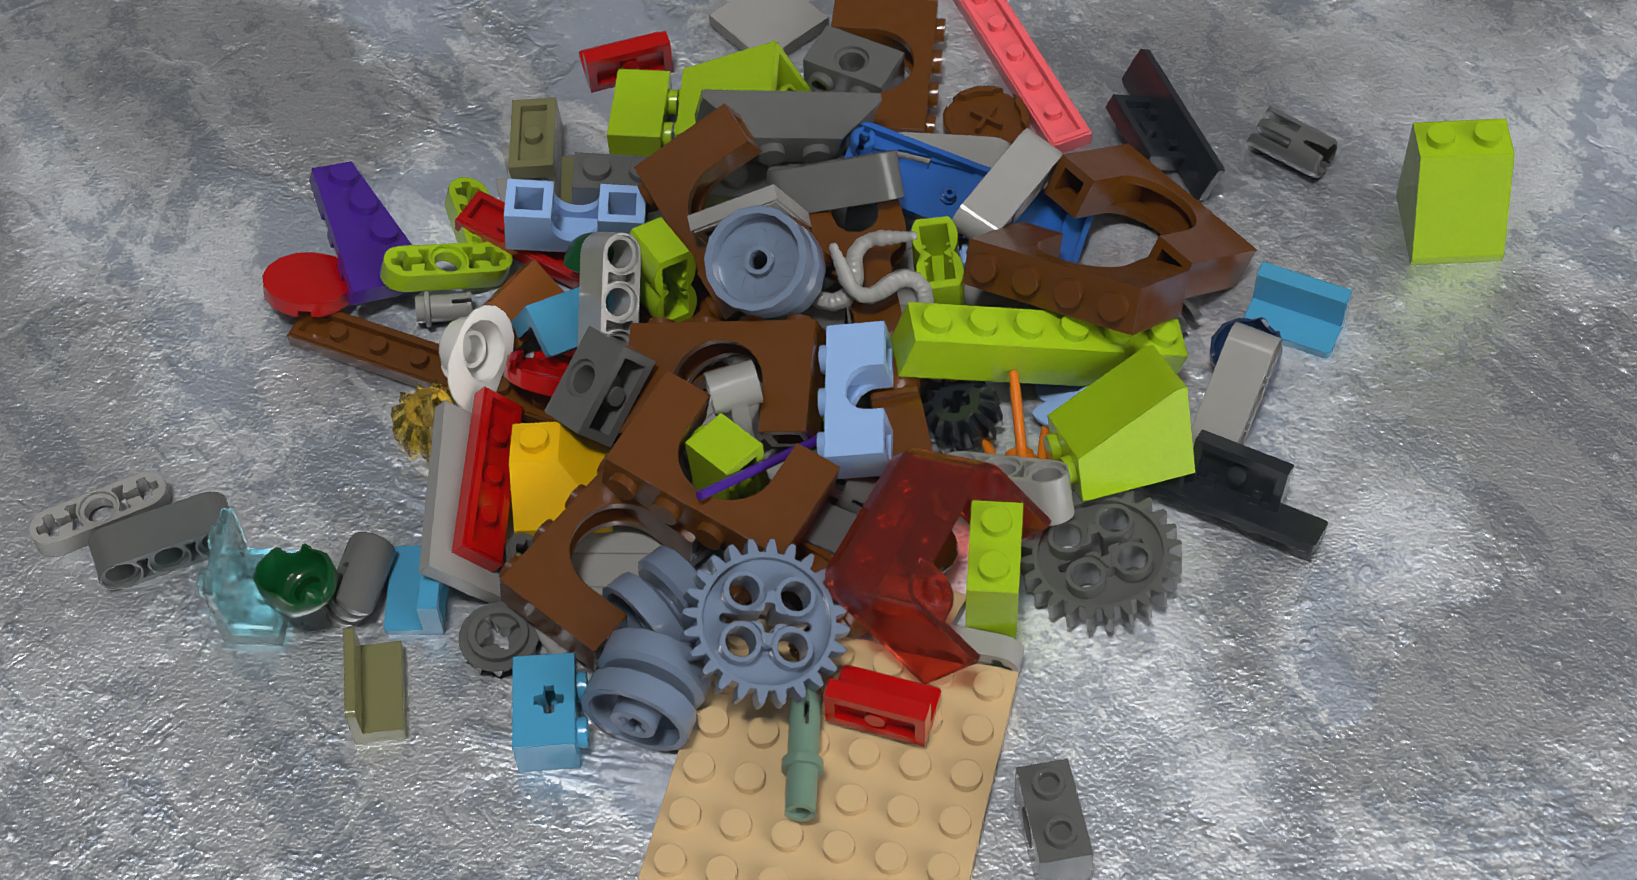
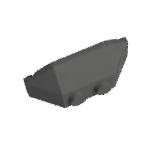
M702 89L695 112V122H699L725 103L740 114L762 150L760 154L748 162H760L764 165H775L781 162L810 164L838 159L848 149L850 135L853 130L859 128V125L863 122L873 123L882 98L881 93Z

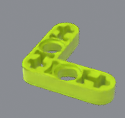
M459 177L451 181L444 203L458 243L406 245L390 248L383 257L380 269V278L387 287L399 292L495 287L506 282L513 262L512 255L488 241L482 242L481 237L472 234L463 227H461L459 232L455 230V219L477 191L481 190L489 194L484 184L470 177ZM440 261L449 262L455 265L458 270L453 272L444 271L437 267L435 263Z

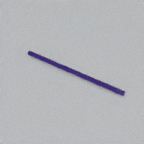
M817 435L799 444L808 449L817 446ZM794 446L697 491L696 498L702 501L784 462Z

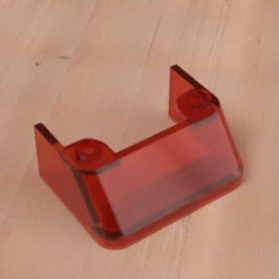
M910 448L894 456L889 461L827 565L825 581L831 596L922 684H929L977 664L981 657L946 622L953 607L954 594L946 576L933 564L959 516L970 525L972 500L1023 503L1022 539L1048 528L1052 520L995 464Z

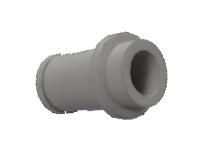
M424 291V296H415L417 324L426 323L427 328H429L435 322L455 321L461 317L469 316L472 312L471 291L429 295V291Z

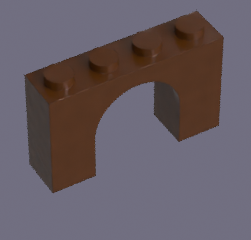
M835 0L831 27L902 51L905 54V71L909 76L900 85L890 90L879 92L881 93L882 101L873 123L895 132L935 134L936 115H929L930 108L938 109L939 82H933V76H941L943 50H936V44H945L946 18H938V0Z
M725 103L637 164L634 169L642 180L637 187L643 198L652 208L658 207L665 222L693 254L696 262L694 280L697 283L702 281L710 295L705 300L712 313L721 321L724 319L726 321H739V318L746 314L719 298L708 282L704 262L708 243L690 231L687 218L688 215L705 209L710 193L721 180L762 152L740 114ZM796 217L793 218L794 221L812 233L809 226ZM823 251L825 267L827 269L832 263Z
M1130 144L1062 154L1044 190L1045 194L1075 219L1102 213H1116L1141 221L1160 233L1161 235L1158 237L1148 258L1190 269L1185 298L1236 287L1257 251L1254 246Z
M1023 221L969 238L962 284L1132 336L1178 317L1182 313L1190 269L1148 257L1118 267L1090 266L1059 259L1063 233Z
M802 314L787 315L785 320H766L760 316L745 315L741 316L739 321H721L714 317L699 316L695 317L693 322H675L669 318L654 317L650 318L648 323H631L629 346L656 362L626 417L619 434L622 435L667 371L692 383L696 375L710 363L724 357L742 356L757 361L761 367L763 403L760 406L758 432L772 447H792L796 443L812 438L821 430L822 418L818 409V389L824 388L825 374L821 373L818 354L819 346L826 345V332L815 319Z
M667 371L605 457L602 483L606 484L609 490L619 498L624 500L632 499L650 509L652 514L661 522L669 525L676 524L694 534L695 538L707 548L713 550L720 549L725 552L727 547L732 544L743 555L744 546L749 539L754 540L759 552H763L770 539H775L778 554L783 555L791 544L796 545L797 548L834 491L840 466L796 443L771 482L757 494L737 500H725L710 496L699 501L696 498V492L699 490L687 480L681 470L678 459L686 448L685 442L690 439L693 432L706 420L710 394Z
M605 457L599 464L597 475L587 486L581 484L576 487L565 503L566 509L554 521L552 519L546 520L534 534L533 544L522 556L519 554L513 555L505 563L499 574L501 601L569 653L574 652L575 657L593 671L599 667L598 659L611 633L627 627V614L589 587L575 572L571 558L580 542L598 529L614 525H625L647 532L663 545L675 550L689 563L705 548L695 538L694 534L676 524L669 525L663 523L652 514L650 509L632 499L624 500L613 494L607 485L602 483Z

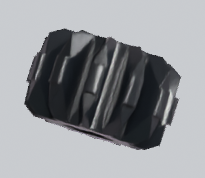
M942 379V388L940 390H927L928 402L922 405L931 442L936 443L937 448L943 454L952 449L955 451H966L970 447L981 452L983 440H996V428L1003 425V414L999 406L1001 402L997 392L993 391L992 387H987L985 381L956 380V382L950 383Z

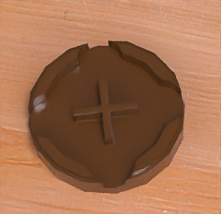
M975 86L960 91L953 97V102L948 107L946 105L943 111V134L997 137L1011 145L1026 128L1030 129L1029 109L1022 98L1014 93L1013 97L1003 93V88L996 86Z

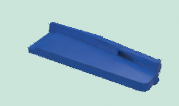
M863 122L859 125V128L853 130L850 135V144L844 157L897 150V152L929 158V164L898 157L904 197L898 199L903 216L914 221L949 216L952 219L962 203L991 170L990 167L871 122ZM1043 188L1014 224L1023 221L1063 233L1059 259L1078 263L1093 215L1073 218L1045 194V188ZM958 233L959 238L969 241L964 236Z

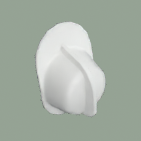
M483 305L473 310L469 316L461 317L451 322L443 331L439 341L441 369L444 376L448 378L451 395L460 408L471 413L474 395L484 386L495 392L497 391L505 370L507 355L513 352L514 333L511 321L506 313L497 306Z

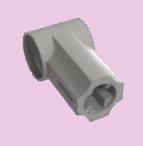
M752 360L704 372V380L707 392L710 394V402L715 416L722 413L759 442L763 440V436L758 432L759 403H763V395Z

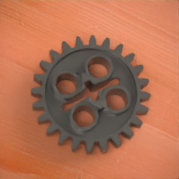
M1132 489L1126 492L1122 498L1116 497L1115 493L1084 502L1072 490L1075 512L1071 519L1053 526H1026L1027 540L1021 541L1020 560L1026 592H1033L1036 607L1047 604L1050 619H1054L1064 612L1068 628L1073 627L1079 619L1085 620L1087 632L1093 631L1097 621H1104L1108 632H1113L1115 620L1122 619L1129 628L1134 627L1133 614L1138 612L1147 619L1152 618L1151 602L1165 607L1167 605L1166 591L1176 592L1177 575L1182 574V541L1177 539V526L1175 523L1167 524V511L1165 509L1153 512L1152 499L1150 497L1136 504L1134 490ZM1115 529H1116V530H1121V531H1117V532H1110V530H1115ZM1069 545L1074 546L1072 548H1062ZM1133 567L1141 568V569H1139V570H1134V571H1132V570H1126V569H1128V568H1133ZM1087 583H1089V584H1094V585L1089 586V587H1081V586H1080V585H1082V584H1087Z

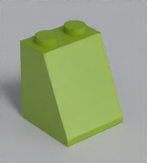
M776 40L683 68L681 88L678 93L679 107L677 121L674 123V134L677 137L696 124L695 112L702 89L811 90ZM787 163V164H804V163Z
M1506 118L1414 122L1412 124L1396 193L1410 265L1503 261L1515 156Z
M1153 345L1143 347L1047 415L1050 434L1043 437L1046 455L1048 459L1061 461L1068 466L1071 485L1083 502L1195 473L1188 389Z

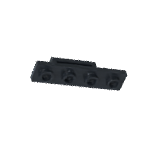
M1140 49L1122 77V82L1130 95L1113 94L1105 108L1127 144H1130L1160 170L1178 171L1193 197L1198 201H1205L1225 173V168L1149 49Z
M1203 429L1196 437L1193 446L1195 473L1141 487L1151 494L1164 496L1187 505L1196 512L1210 514L1235 524L1242 530L1258 533L1281 542L1290 549L1301 550L1309 554L1314 553L1328 525V522L1322 518L1283 504L1294 464Z

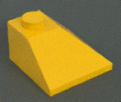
M559 421L512 424L509 472L514 533L524 532L534 536L538 528L546 520L552 519L554 521L566 509L565 503L573 490L581 484L587 486L597 475L598 466L609 453V447L577 434ZM613 526L604 527L592 533L613 532Z

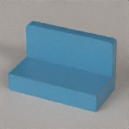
M1263 261L1256 275L1253 298L1244 318L1252 320L1263 317L1275 331H1280L1281 338L1283 339L1282 345L1328 359L1346 321L1353 290Z
M579 287L525 306L511 321L518 339L535 334L545 356L549 359L577 349ZM610 292L606 297V308L608 311L612 305V295Z
M421 545L395 546L396 555L389 573L384 618L385 633L387 635H444L449 586L418 573Z

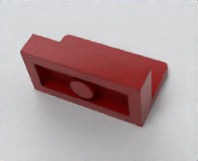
M666 31L649 33L579 51V59L591 93L614 88L618 69L670 71V73H674L671 43Z
M846 664L842 666L838 680L829 678L823 695L825 721L925 747L941 700V689Z

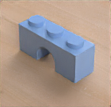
M507 179L504 209L506 249L566 252L572 240L584 233L623 232L630 234L632 228L646 223V200L641 195L637 186L600 184V195L596 201L585 205H574L566 203L556 196L554 181Z
M885 321L826 326V345L819 346V366L821 373L826 375L825 388L818 389V409L821 418H825L824 432L817 433V453L840 466L837 479L893 475V429L884 408L861 409L855 407L858 400L866 392L878 388L893 387L894 344Z

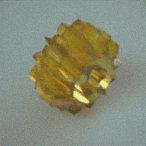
M437 379L429 388H424L416 382L415 392L413 394L400 392V404L391 407L392 432L395 440L398 441L399 445H403L404 451L408 453L409 457L421 453L422 458L427 463L430 460L435 407L445 400L458 406L451 395L449 386L443 389L442 384Z

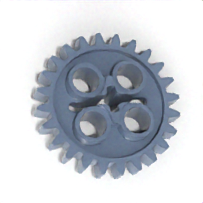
M749 539L744 546L743 555L731 544L724 552L725 562L715 555L711 556L706 563L711 574L698 570L692 580L700 589L688 588L683 596V599L694 607L683 609L679 615V620L693 624V627L688 628L681 634L680 641L696 643V647L689 653L686 659L688 662L703 659L706 665L701 670L698 678L702 680L713 674L719 678L714 693L717 695L727 686L734 688L733 703L736 705L746 694H752L755 709L761 708L767 696L771 697L776 709H779L786 703L787 692L794 701L799 703L806 697L804 685L817 692L824 685L819 673L831 677L838 668L830 658H841L846 652V648L835 641V639L845 638L850 632V627L836 623V620L843 617L849 609L848 606L833 605L832 601L841 592L842 588L841 586L825 587L823 581L828 577L830 570L826 568L814 573L810 569L814 561L813 554L806 556L801 562L795 560L796 545L791 544L783 555L777 553L775 539L768 541L763 552H759L754 540ZM738 585L747 589L752 596V604L744 606L737 604L730 596L729 587ZM790 591L798 595L802 601V611H792L785 607L781 601V592ZM760 614L766 616V624L774 626L769 633L763 631V623L755 621ZM725 615L727 618L736 621L731 624L722 623L719 620V616ZM798 623L806 624L809 626L810 631L805 632L793 626ZM737 636L742 638L748 646V656L739 657L733 655L726 647V637ZM786 641L796 646L800 656L799 662L784 660L778 652V642Z

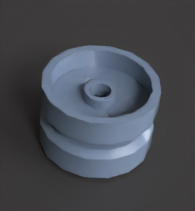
M761 205L738 209L721 220L709 237L704 256L706 278L715 294L744 314L760 316L766 320H785L787 315L800 314L808 309L821 292L826 273L824 253L815 236L779 209Z
M663 545L657 547L638 561V576L630 572L622 573L603 587L602 596L627 614V628L648 629L680 641L681 634L688 628L693 627V624L679 620V615L683 609L694 607L685 601L683 596L688 588H700L692 580L697 573L693 566L675 550ZM720 615L719 620L722 623H727L725 615ZM680 641L689 646L691 649L692 647H696L695 642Z
M622 628L613 631L605 643L598 659L600 669L596 670L590 677L581 697L582 709L597 726L629 744L658 751L681 749L688 742L697 720L695 709H698L705 701L713 681V675L702 680L698 678L706 664L703 659L688 662L686 657L693 649L686 644L665 634L648 629Z

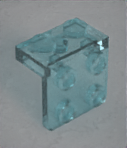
M223 508L220 511L218 523L212 524L209 530L208 548L210 556L207 567H202L198 574V594L200 597H204L209 608L210 621L216 624L224 643L283 646L289 617L280 615L266 604L253 580L257 564L272 549L249 548L234 509ZM283 550L288 553L298 552V550Z

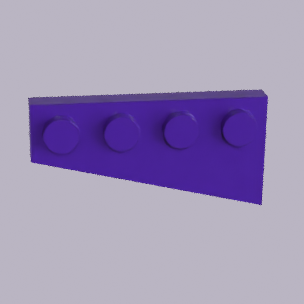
M352 161L312 168L309 183L320 217L326 221L328 227L327 238L330 247L335 248L338 257L337 268L340 277L345 279L348 287L346 296L349 305L414 293L390 289L380 278V269L386 251L392 247L412 244Z

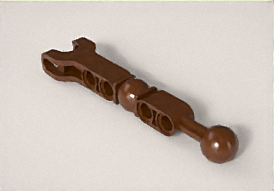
M898 198L877 202V221L871 228L861 232H849L837 226L831 210L809 213L812 226L810 229L832 263L826 269L825 276L839 282L829 250L831 243L838 245L839 250H841L843 257L846 259L847 250L854 241L869 232L877 230L906 231V223ZM906 242L882 247L873 246L867 250L862 261L864 270L863 287L875 285L887 274L894 272L901 266L907 254ZM897 291L885 300L874 304L854 301L848 307L852 324L885 321L890 337H892L902 315ZM893 350V387L873 389L866 392L864 396L871 404V409L884 408L893 429V475H884V478L887 481V488H899L906 525L896 539L895 554L900 565L909 574L918 579H934L946 574L953 565L958 555V541L950 526L935 517L927 482L936 480V467L923 405L919 395L920 378L898 376Z

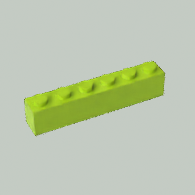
M907 302L891 337L894 344L898 376L1010 382L1009 372L1016 370L1019 374V383L1089 386L1146 346L1153 345L1176 374L1179 373L1188 358L1179 320L1175 318L1132 336L1048 310Z

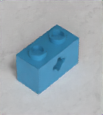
M574 652L513 657L512 750L519 772L581 768V748H589L590 734L588 717H580V703L589 681L587 671H578Z

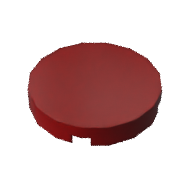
M317 252L294 253L281 257L268 265L262 275L264 299L272 308L286 315L298 316V311L310 312L311 317H324L336 313L349 305L346 296L348 288L346 281L340 277L337 268L338 258L332 255Z
M517 350L507 355L503 376L509 382L523 389L547 396L553 395L572 357L563 354L549 359L545 356L543 350H540V352L534 351L533 358H523V350Z

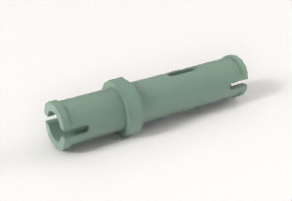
M804 685L806 697L801 702L797 703L790 696L787 754L783 756L781 762V771L786 776L784 813L786 818L795 821H808L815 817L818 777L823 774L824 766L823 759L819 755L821 688L814 692L806 685Z

